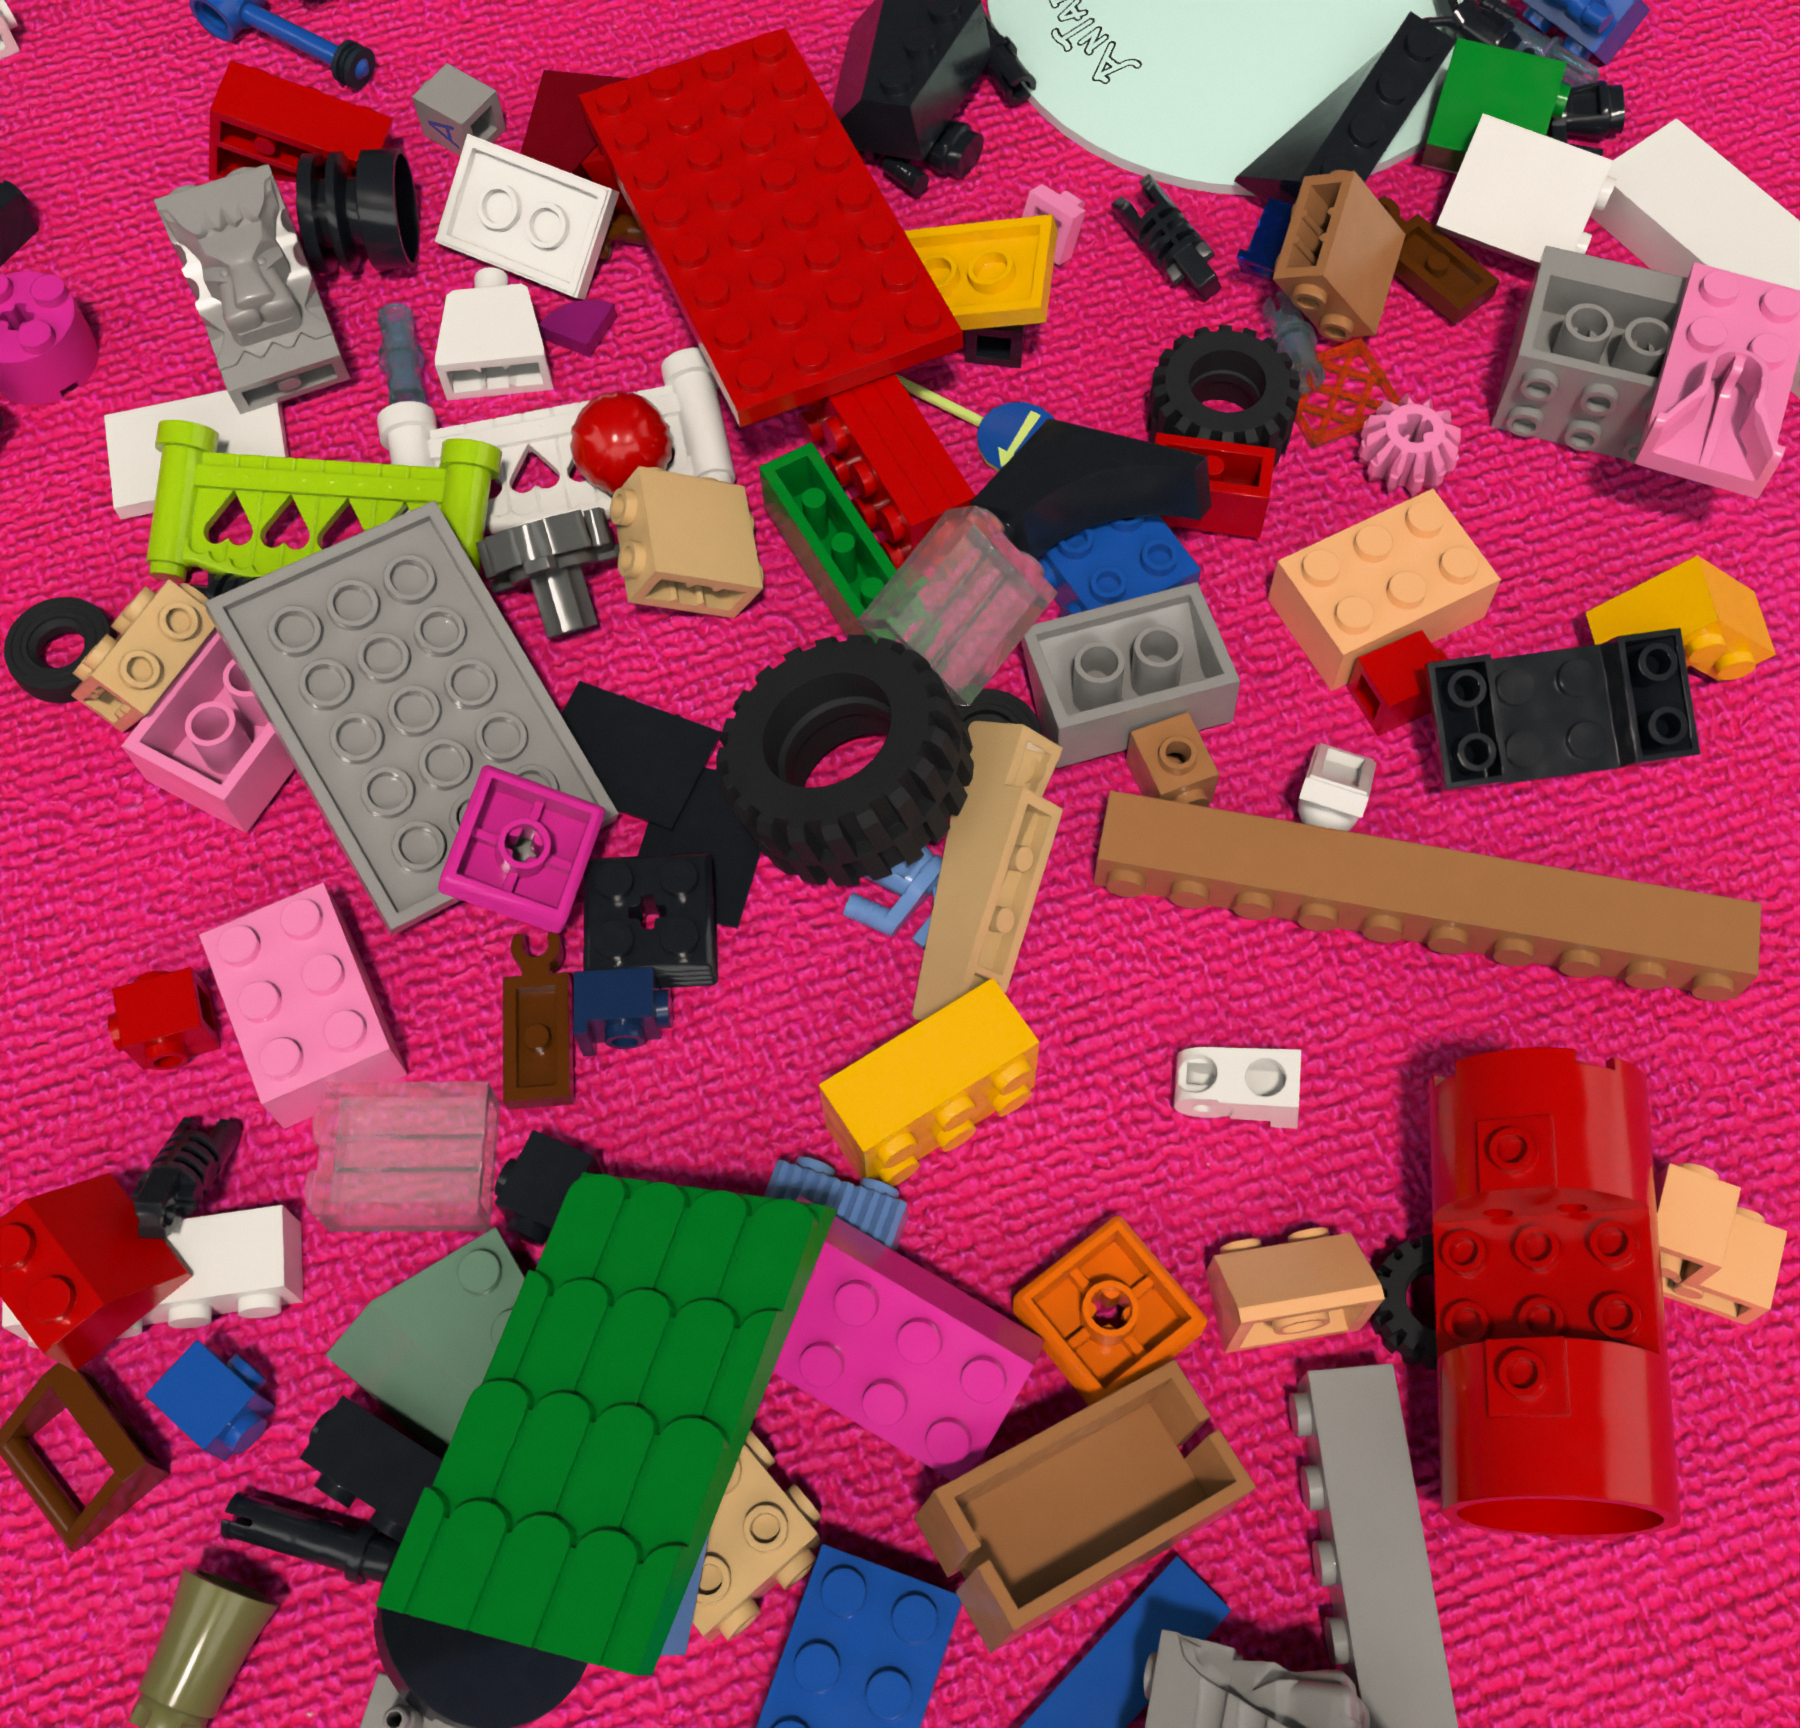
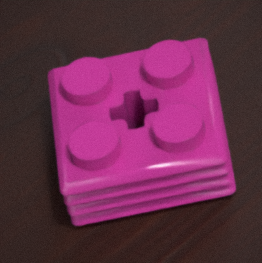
M485 765L480 771L443 868L438 890L448 896L541 929L560 933L570 914L603 822L605 809L586 800L496 767ZM519 837L527 838L532 841L530 852L539 857H528L525 862L516 861L512 858L513 851L505 847V844L515 846Z

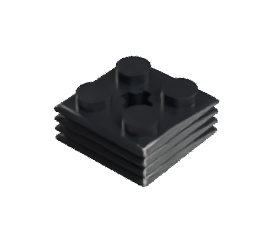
M703 852L589 859L584 872L583 971L653 967L660 988L716 984L718 981L716 873L711 854ZM652 914L659 915V918L655 919L654 928L648 930L642 928L640 921H643L646 916Z

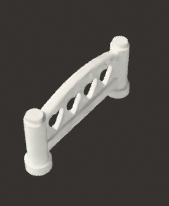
M686 348L669 355L661 365L664 386L630 393L643 396L652 402L661 412L665 422L670 426V437L673 440L671 451L674 454V459L667 465L666 471L700 478L711 477L721 482L733 484L736 476L717 394L719 385L700 348ZM590 400L439 429L437 428L434 410L420 402L404 401L394 403L381 410L377 416L380 443L385 449L389 450L391 464L439 467L442 442L454 438L482 441L494 445L502 451L499 477L494 479L502 487V490L497 497L488 500L484 535H493L506 529L576 510H581L584 517L583 511L597 507L605 510L607 520L611 519L610 504L613 495L609 496L602 489L593 486L588 480L577 482L569 477L574 466L570 450L572 440L571 427L582 408ZM531 452L535 453L560 476L558 483L550 488H541L535 485L530 491L525 493H519L512 489V484L527 454ZM407 507L401 515L410 512L409 508Z

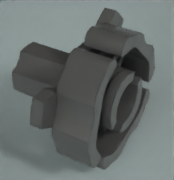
M597 507L583 511L584 517L581 510L547 517L487 536L483 538V541L476 543L486 579H496L489 582L493 594L531 584L547 639L598 625L582 568L616 560L620 552L619 544L614 545L603 508Z

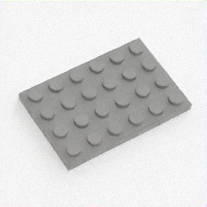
M435 501L205 601L206 612L391 936L461 901L441 893L438 890V884L483 766L490 765L602 806L605 809V816L600 829L617 820L619 813ZM519 837L515 846L505 844V847L513 851L512 858L516 861L525 862L528 857H539L530 852L532 841L527 838Z

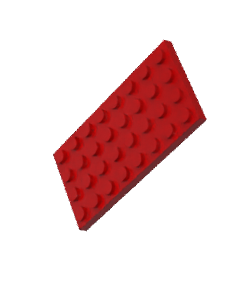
M786 28L763 33L757 37L717 50H711L705 54L665 67H659L653 71L613 84H607L601 88L578 95L581 112L740 428L963 349L962 329Z

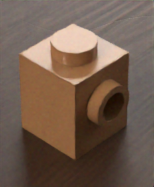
M1189 712L1130 732L1126 763L1142 796L1204 807L1212 803L1219 772Z

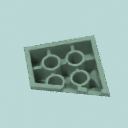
M494 1227L372 1300L325 1355L443 1460L469 1396L483 1382L526 1274L511 1247L498 1229Z

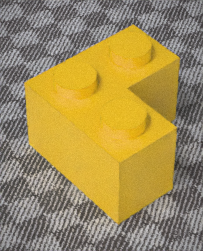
M1698 555L1585 612L1595 645L1602 644L1617 636L1681 628L1686 666L1691 665L1717 681L1734 680L1744 677L1756 668V664L1776 655L1755 592Z

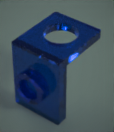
M1273 198L1268 199L1248 251L1239 249L1236 258L1241 272L1275 283L1273 280L1275 262L1283 247L1291 221L1293 205Z

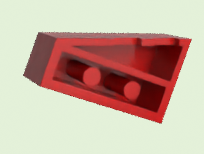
M230 60L210 108L209 180L227 177L230 172L238 168H256L269 164L275 180L296 183L297 164L302 153L321 152L327 160L329 152L343 151L356 176L357 159L361 150L389 148L393 118L378 113L369 107L358 106L327 95L316 88L305 87L271 75L260 68L249 67Z

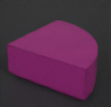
M580 300L565 304L553 310L539 323L538 327L541 338L590 357L617 317L615 305L602 300Z

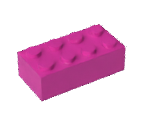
M801 1195L795 1200L798 1202L812 1203L811 1201L807 1200ZM835 1216L773 1373L952 1481L977 1467L1035 1366L1045 1340Z

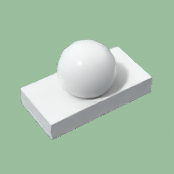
M1323 743L1316 744L1298 800L1297 810L1303 824L1350 831L1354 828L1359 818L1363 817L1370 796L1377 762H1374V759Z

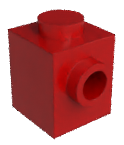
M191 967L173 972H147L136 977L133 983L112 988L116 1010L115 1013L108 1015V1028L112 1042L119 1052L125 1051L142 1069L169 1070L185 1064L188 1061V1057L221 1049L211 990Z

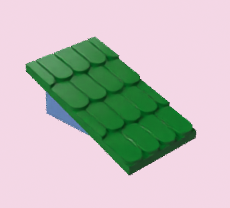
M582 1172L580 1178L573 1182L568 1189L536 1270H528L483 1382L474 1389L468 1398L432 1487H424L375 1606L586 1663L604 1666L605 1668L635 1676L653 1675L658 1659L662 1655H686L711 1526L837 1209L826 1205L798 1202L790 1199H776L732 1193L726 1190H711L674 1185L666 1182H652L607 1174Z

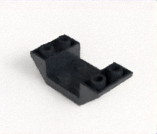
M1681 628L1617 636L1597 645L1491 659V654L1424 664L1443 790L1491 787L1578 775L1700 754Z

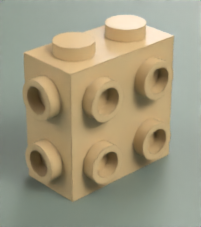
M638 466L623 486L618 488L613 494L610 504V517L617 529L620 548L618 570L620 575L624 577L629 603L735 618L763 589V568L758 562L753 534L754 518L752 513L749 512L745 486L721 482L711 477L700 478L668 472L658 467L647 468Z
M170 579L155 593L145 586L110 626L120 633L116 640L106 634L74 670L73 674L81 679L82 682L71 696L122 733L148 713L215 628L206 612L205 601L209 599L196 588L185 583H181L178 586Z
M751 1430L748 1433L710 1529L692 1623L710 1643L721 1633L727 1641H730L743 1632L762 1612L756 1602L777 1583L784 1590H787L801 1580L814 1567L817 1558L812 1552L822 1544L818 1533L812 1527L822 1518L821 1515L795 1484L791 1485L785 1492L778 1486L766 1471L776 1461Z

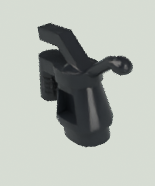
M1436 0L1443 17L1423 18L1436 28L1443 27L1442 30L1451 38H1462L1515 50L1524 39L1513 30L1515 25L1511 21L1515 16L1516 9L1501 0H1464L1460 4H1458L1457 0Z
M1533 48L1523 50L1524 53L1536 55ZM1600 80L1571 88L1562 118L1551 117L1547 136L1602 156L1603 149L1567 143V135L1602 140L1606 138L1607 134H1621L1625 121L1623 86L1621 84L1608 85L1606 81Z
M950 120L922 162L941 175L950 176L955 174L964 177L981 155L984 142L983 135L973 131L968 123ZM864 151V158L873 162L881 155ZM885 155L882 170L916 195L926 189L929 177L909 163L912 159Z

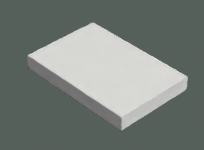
M467 134L435 242L572 297L585 300L620 192Z
M227 390L104 415L113 507L121 520L153 513L162 454L155 448L158 423L162 420L189 421L214 429L219 433L217 453L289 457L281 402L240 415Z

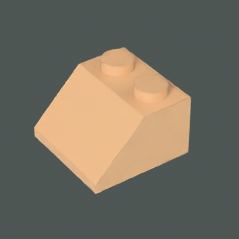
M1318 1227L1301 1230L1289 1235V1243L1262 1247L1261 1240L1244 1239L1222 1246L1220 1248L1221 1254L1213 1255L1206 1271L1224 1354L1360 1331L1384 1301L1385 1296L1379 1279L1353 1235L1345 1233L1330 1236L1328 1228Z

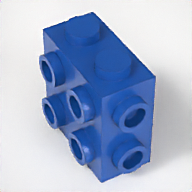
M1159 515L1122 518L1089 527L1061 540L1040 555L1031 565L1028 564V571L1035 587L1041 594H1050L1060 607L1061 617L1194 582L1199 583L1201 573L1200 567Z

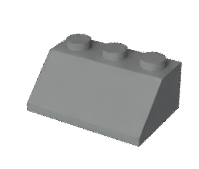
M1198 582L1020 628V636L1038 720L1044 736L1063 747L1056 765L1057 768L1127 750L1131 731L1185 712H1189L1198 731L1233 721L1240 679Z

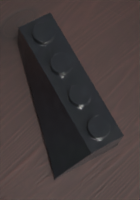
M1410 11L1392 40L1237 175L1234 182L1289 218H1291L1292 207L1297 201L1304 176L1330 174L1335 170L1355 171L1365 183L1457 41Z

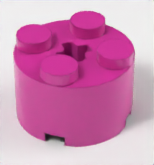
M20 271L9 274L0 272V393L8 400L24 405H43L64 398L60 391L69 387L75 381L79 387L82 386L91 377L96 368L99 347L90 326L69 289L59 276L35 271Z

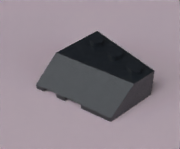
M875 0L851 26L832 109L856 150L918 161L925 159L992 57L982 0Z

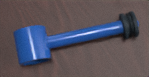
M190 0V8L197 21L210 34L222 41H231L243 28L252 26L331 65L334 79L353 89L363 88L373 74L375 56L371 49L353 40H346L340 45H336L263 9L265 0Z

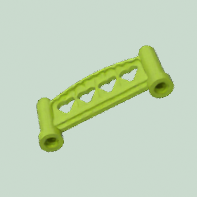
M162 420L158 423L155 448L162 454L146 563L150 565L149 576L164 581L170 579L173 582H185L187 572L192 571V567H198L207 572L262 577L323 550L322 538L350 503L363 530L366 531L400 516L407 507L412 511L432 501L437 503L479 575L481 559L476 543L483 541L490 484L491 480L499 477L502 451L494 445L472 439L454 438L444 440L441 447L439 467L217 453L219 433L205 425L183 420ZM237 496L253 529L251 539L243 545H235L229 538L221 543H211L208 535L211 526ZM294 499L310 533L308 543L300 549H291L285 542L278 547H267L265 543L266 532Z

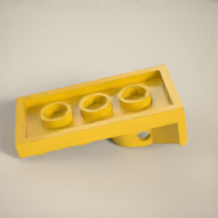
M1053 214L904 230L962 330L1046 323L1058 232Z

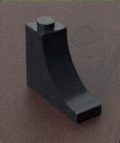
M1048 418L971 501L980 551L1031 565L1040 555L1061 540L1079 531L1108 521L1152 515L1201 520L1212 507L1207 456Z

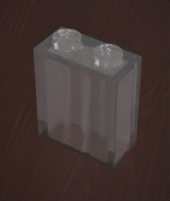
M977 505L947 509L857 619V622L876 641L880 637L902 643L905 649L917 651L929 662L932 670L938 673L954 705L962 706L971 705L1058 594L1043 577L1045 570L1042 565L1028 553L1018 550L1003 534L1005 528L1002 522L993 513Z
M326 1082L324 1105H317L313 1115V1138L315 1144L319 1145L317 1170H310L306 1178L305 1201L308 1210L312 1211V1215L329 1232L489 1231L491 1229L500 1101L489 1082Z

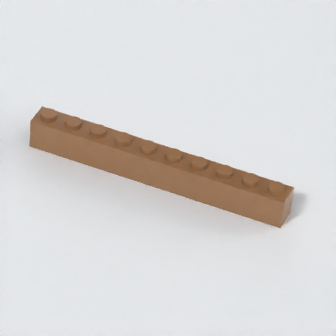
M1112 790L1109 793L1093 885L1106 887L1108 891L1118 896L1139 897L1147 894L1170 898L1171 902L1184 908L1199 909L1209 905L1232 909L1237 915L1251 920H1265L1270 917L1298 921L1302 927L1313 931L1323 932L1339 928L1361 932L1366 938L1381 943H1394L1400 940L1428 944L1431 950L1442 954L1454 955L1468 951L1491 955L1497 962L1510 966H1525L1536 963L1558 967L1563 974L1578 978H1589L1596 975L1625 979L1628 985L1639 989L1652 990L1664 986L1692 991L1695 997L1706 1001L1737 999L1758 976L1761 903Z

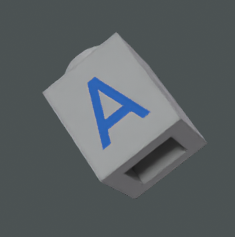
M448 63L430 80L424 82L420 89L412 96L423 135L461 156L467 134L493 143L506 130L497 91Z

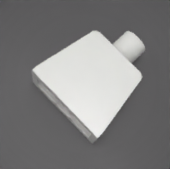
M488 267L479 270L475 274V288L452 290L446 295L435 354V367L447 401L554 390L553 379L527 286L521 283L508 285V276L503 270Z

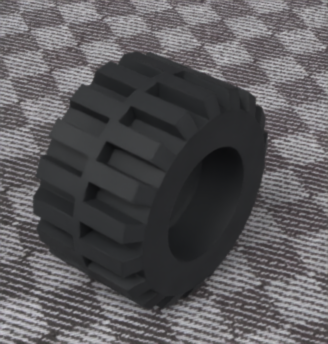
M1219 325L1218 331L1210 332L1206 326L1195 329L1194 338L1182 335L1174 340L1173 350H1164L1159 357L1158 367H1155L1147 415V430L1150 431V443H1155L1156 432L1275 448V467L1279 462L1280 454H1285L1288 447L1301 393L1298 391L1300 385L1298 371L1291 370L1293 360L1287 352H1276L1278 343L1269 337L1260 340L1256 338L1257 331L1244 328L1243 333L1232 331V325ZM1224 400L1232 402L1244 410L1239 412H1220L1206 407L1201 402Z

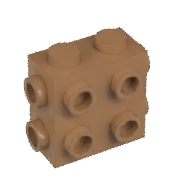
M1335 170L1330 174L1304 176L1297 201L1292 207L1291 221L1281 253L1275 262L1273 280L1325 338L1334 341H1347L1351 337L1376 336L1406 234L1355 171Z

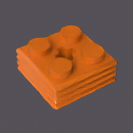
M1121 1216L1111 1218L1015 1294L1012 1308L1013 1313L1027 1330L1045 1340L1042 1349L1088 1406L1168 1363L1201 1336L1208 1323L1204 1313ZM1101 1302L1107 1309L1114 1307L1116 1304L1120 1305L1124 1309L1119 1322L1121 1328L1115 1329L1110 1324L1100 1327L1094 1321L1097 1313L1095 1304Z

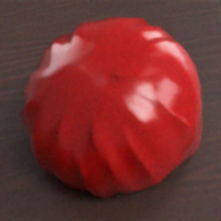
M623 391L605 392L592 398L582 408L571 427L572 440L570 450L573 463L581 476L586 478L593 486L602 489L609 496H612L618 488L623 486L638 466L647 468L658 467L666 470L668 462L672 459L671 449L673 440L670 437V426L665 422L661 412L652 402L635 393H625Z

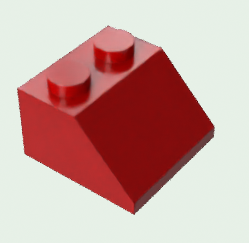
M111 1173L25 1199L0 1218V1297L40 1351L47 1357L75 1372L193 1277L164 1239L139 1237L137 1230L139 1220L135 1215L133 1199Z

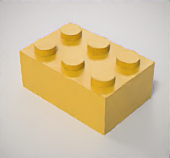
M992 977L820 1083L819 1091L825 1127L860 1180L861 1178H870L884 1182L892 1187L896 1186L913 1175L920 1167L918 1160L935 1149L941 1147L943 1152L953 1150L966 1142L976 1132L975 1124L994 1112H997L1000 1117L1008 1115L1025 1104L1032 1096L1030 1089L1035 1087L1040 1042Z

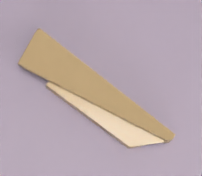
M973 721L968 727L973 746L970 753L974 762L973 779L969 786H963L968 796L958 816L951 814L950 829L947 833L912 1012L916 1020L923 1021L992 977L1003 992H1007L1063 812L1061 807L1042 797L1063 747L1024 724Z

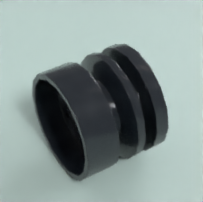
M402 148L361 150L357 159L356 176L348 157L343 151L329 152L327 160L321 152L302 153L300 155L296 174L297 217L305 251L311 266L317 273L335 272L339 264L345 272L359 270L363 245L369 261L375 270L412 269L416 267L420 244L419 214L412 171Z

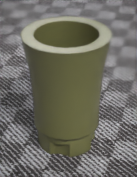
M183 1566L169 1616L154 1655L138 1686L139 1691L142 1693L130 1713L129 1722L140 1728H206L208 1720L216 1717L225 1695L253 1643L280 1604L266 1594L227 1577L200 1568Z

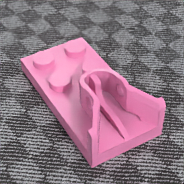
M1694 262L1685 283L1634 464L1758 499L1778 467L1786 448L1785 446L1778 445V438L1800 354V290Z

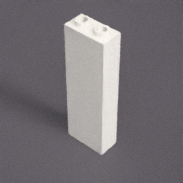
M1677 118L1613 160L1607 175L1617 179L1603 212L1592 209L1590 217L1651 270L1687 278L1694 262L1800 290V221ZM1800 354L1790 390L1799 399Z

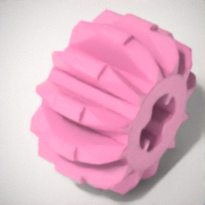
M1407 393L1399 400L1398 405L1384 400L1381 406L1377 408L1376 414L1370 415L1369 419L1365 421L1361 432L1362 441L1358 451L1359 462L1369 466L1367 470L1369 481L1385 479L1387 481L1388 494L1398 486H1402L1408 490L1412 498L1420 492L1422 486L1436 490L1442 484L1444 477L1449 476L1450 472L1454 471L1459 459L1458 447L1461 442V428L1451 425V410L1435 412L1431 397L1422 405L1414 404Z

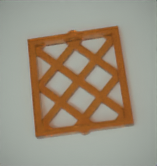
M1362 338L1292 364L1291 370L1298 371V374L1311 369L1308 379L1299 377V386L1303 387L1304 390L1300 397L1294 420L1311 449L1363 429L1365 421L1370 416L1362 417L1365 407L1377 410L1383 403L1369 398L1374 385L1381 388L1389 402L1398 405L1399 400H1401L1387 379L1386 371L1380 368ZM1347 356L1343 366L1331 362ZM1355 356L1361 357L1370 374L1350 368ZM1320 369L1339 374L1335 387L1315 382ZM1347 377L1367 383L1362 396L1342 390ZM1311 390L1331 396L1327 409L1307 403ZM1338 399L1359 404L1354 417L1334 412ZM1303 412L1323 418L1318 431L1310 427L1302 414ZM1330 420L1343 424L1326 431Z

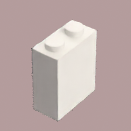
M1483 113L1435 228L1441 233L1536 268L1546 245L1585 254L1592 238V234L1583 231L1592 209L1603 212L1617 180L1607 176L1613 160Z

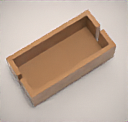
M1175 1359L937 1488L915 1515L916 1523L946 1576L949 1578L961 1571L965 1578V1581L957 1589L956 1593L990 1653L1000 1649L1223 1517L1257 1488L1220 1429L1209 1434L1185 1459L1182 1456L1178 1447L1183 1445L1211 1415Z

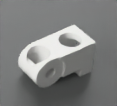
M1194 1047L1185 1049L1177 1055L1173 1107L1176 1111L1193 1117L1217 1118L1230 1116V1119L1271 1121L1270 1127L1297 1129L1301 1050Z

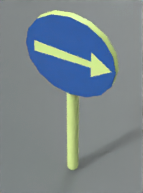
M896 374L907 392L979 427L977 431L978 451L985 463L996 472L1001 470L1048 418L1054 419L1051 414L1040 406L1026 402L1005 403L993 408L985 417H982Z

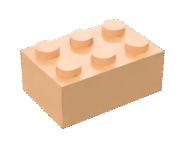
M1432 488L1278 560L1268 601L1330 691H1333L1349 683L1356 660L1362 655L1420 630H1423L1429 641L1433 643L1483 619L1501 579Z

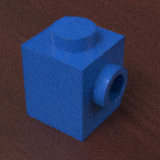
M196 1340L145 1394L153 1404L200 1448L224 1462L233 1453L240 1454L246 1451L258 1440L267 1425L265 1418L276 1407L259 1392L260 1388L267 1382V1379L237 1353L227 1362L218 1353L199 1340Z

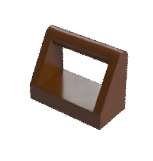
M60 1363L54 1365L41 1376L0 1429V1456L71 1552L78 1551L90 1543L170 1475L92 1370L85 1366H82L75 1372ZM65 1408L68 1409L114 1471L82 1513L28 1442L31 1436Z

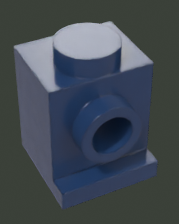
M653 967L574 972L573 1034L583 1056L597 1055V1043H605L607 1046L616 1049L636 1048L642 1046L645 1040L661 1039V1029L672 1028L670 989H660Z

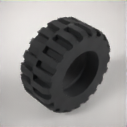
M848 634L847 641L839 642L836 637L831 636L815 640L816 647L802 651L800 647H797L784 654L783 656L786 661L774 669L768 665L755 676L757 684L750 692L742 691L733 705L736 715L734 719L726 718L719 739L724 747H720L717 752L716 772L721 777L719 787L724 800L764 856H768L775 867L787 875H799L804 882L823 885L827 883L830 877L836 886L859 884V877L867 875L870 876L872 881L892 875V867L903 861H906L907 865L910 866L924 856L921 849L931 840L938 843L950 829L947 819L951 814L958 816L968 795L963 786H969L973 779L974 762L970 756L973 746L969 732L938 673L932 670L929 662L917 651L905 649L902 643L880 637L877 643H875L872 636ZM864 734H888L878 754L853 776L828 786L804 787L806 779L815 764L838 744Z

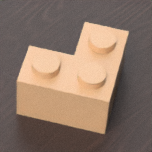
M1669 1163L1654 1177L1663 1296L1748 1325L1771 1309L1787 1231L1765 1224V1218L1757 1212L1737 1207L1741 1187L1720 1181L1718 1174L1713 1170L1691 1163H1680L1677 1165Z

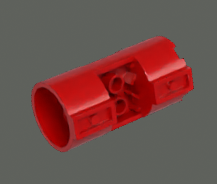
M1514 1048L1491 1051L1455 1061L1456 1075L1447 1079L1444 1076L1433 1075L1428 1084L1441 1514L1444 1518L1454 1523L1472 1528L1510 1534L1546 1536L1550 1540H1626L1625 1536L1648 1534L1673 1528L1680 1523L1681 1517L1646 1076L1635 1065L1617 1057L1607 1060L1606 1068L1577 1061L1576 1049Z

